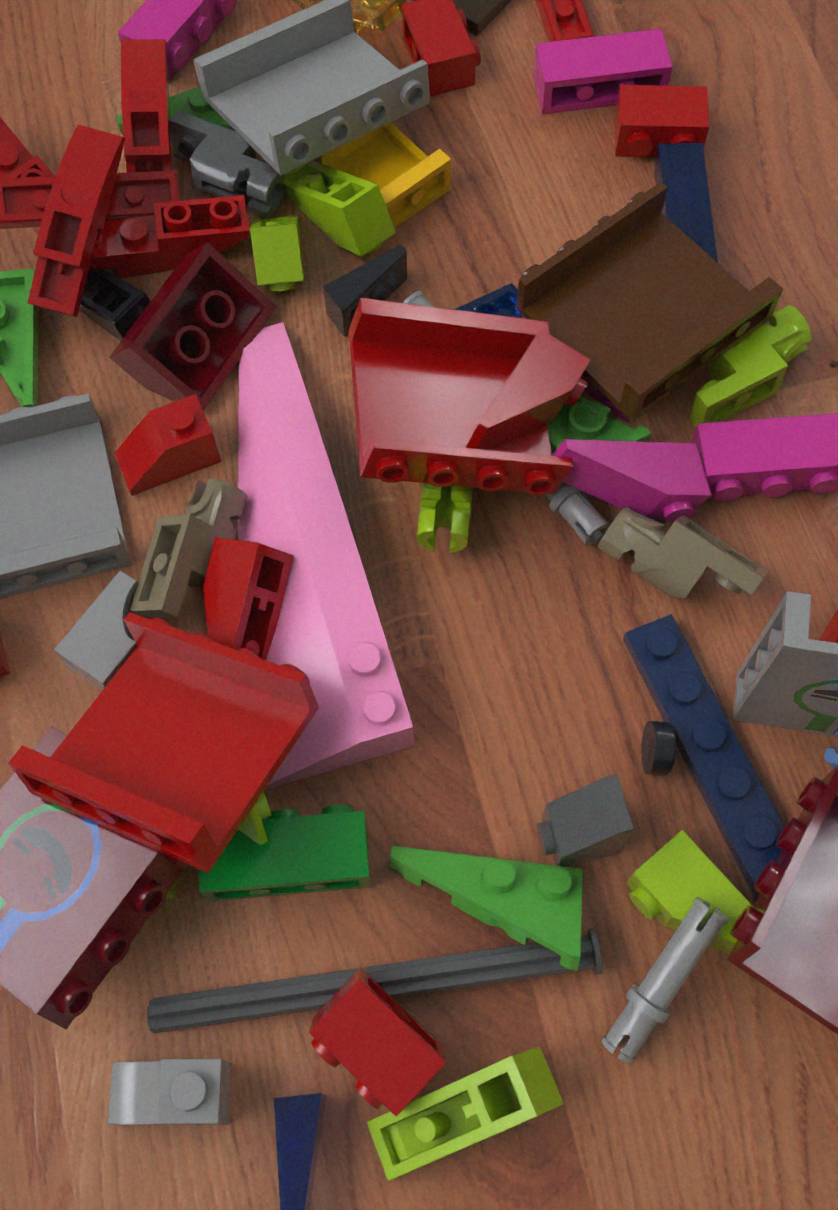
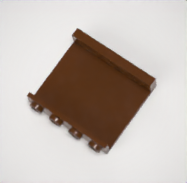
M662 182L645 193L639 192L634 195L624 208L611 217H602L589 232L576 241L569 240L564 243L554 256L541 265L535 264L529 267L523 273L518 283L516 310L526 319L547 321L551 336L591 359L583 375L632 422L769 321L773 316L783 288L770 277L749 291L663 215L662 209L668 187Z

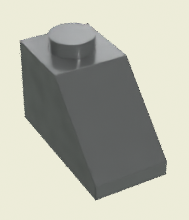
M617 774L604 777L546 804L542 816L543 822L536 824L543 854L545 856L553 854L556 866L564 867L619 854L634 830Z

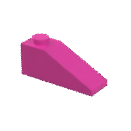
M565 439L552 455L572 459L573 467L563 480L564 483L621 509L628 507L634 512L650 519H665L668 523H674L682 515L691 518L695 514V510L711 496L696 443Z

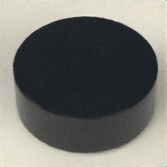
M648 721L644 727L641 743L643 770L645 774L668 775L673 768L676 755L674 728L669 722Z

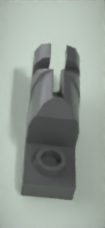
M177 111L169 120L173 155L191 163L193 187L218 197L244 195L245 204H248L249 212L268 219L272 218L279 210L284 199L286 187L277 183L284 180L285 174L280 175L269 164L256 160V151L236 131Z

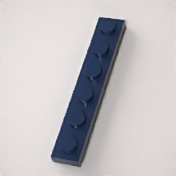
M672 614L625 632L623 641L664 722H669L673 726L676 745L755 901H757L760 893L753 889L754 884L765 866L771 860L777 861L782 849L776 846V841L784 826Z

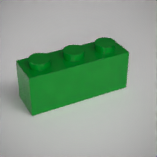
M331 805L322 808V814L300 816V811L293 809L271 811L272 816L268 817V819H262L268 842L260 845L237 830L210 872L206 873L199 870V892L208 902L371 888L368 828L365 811H354V806Z

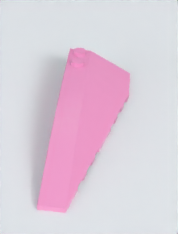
M283 322L263 327L253 341L243 349L242 356L239 359L238 488L245 492L247 500L242 518L238 520V540L258 542L294 555L276 631L266 661L280 666L282 664H291L303 671L310 680V686L319 706V709L265 788L266 790L415 745L413 724L288 334Z

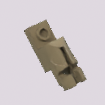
M209 479L207 484L198 480L195 491L184 510V515L158 517L129 610L130 612L148 619L154 617H178L180 607L186 598L187 585L199 587L204 584L215 537L235 540L237 529H234L230 519L240 520L242 518L247 500V495L244 491L234 485L215 479Z
M626 507L617 515L598 544L599 549L617 561L626 556L630 550H634L635 562L631 565V572L638 574L666 594L686 599L709 567L717 572L714 579L723 587L736 594H740L744 590L752 595L769 572V570L685 515L676 519L666 533L662 530L664 524L640 515Z

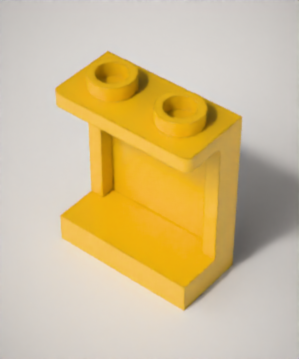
M391 122L317 158L319 163L377 184L394 228L451 190V158L441 149L427 156Z

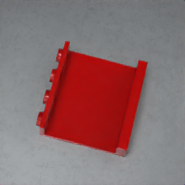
M360 298L349 328L360 477L380 479L387 483L406 481L429 483L436 487L452 485L475 487L484 491L510 490L527 492L531 495L554 494L573 465L571 458L552 456L547 423L489 450L465 448L480 420L540 329L550 334L548 322Z
M129 612L123 620L137 644L136 649L55 752L49 757L22 745L8 764L31 794L209 873L319 709V706L310 686L309 678L303 671L291 664H282L280 666L260 659L248 649L238 648L235 650L216 643L212 638L203 633L195 632L190 634L174 628L161 618L154 617L148 619Z

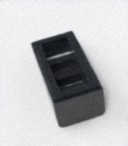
M398 245L324 285L327 315L343 336L349 334V328L360 298L385 301L407 280V251L403 245Z
M103 268L88 271L79 310L111 335L122 341L151 301L145 292ZM99 282V284L93 290H91L86 296H84V294L92 286Z

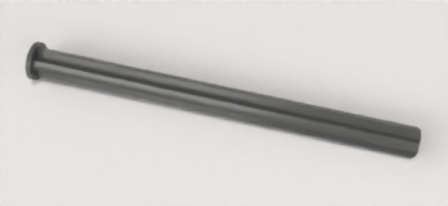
M590 928L587 930V935L581 936V956L578 971L568 970L559 965L561 955L537 942L364 967L363 969L393 998H401L592 969L595 975L602 974V959L596 931L594 928ZM359 968L153 998L149 1001L147 1007L148 1025L151 1032L162 1033L319 1010Z

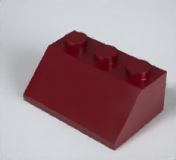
M207 242L182 258L109 358L144 388L170 400L178 401L196 394L204 411L241 358L243 349L253 341L276 306Z

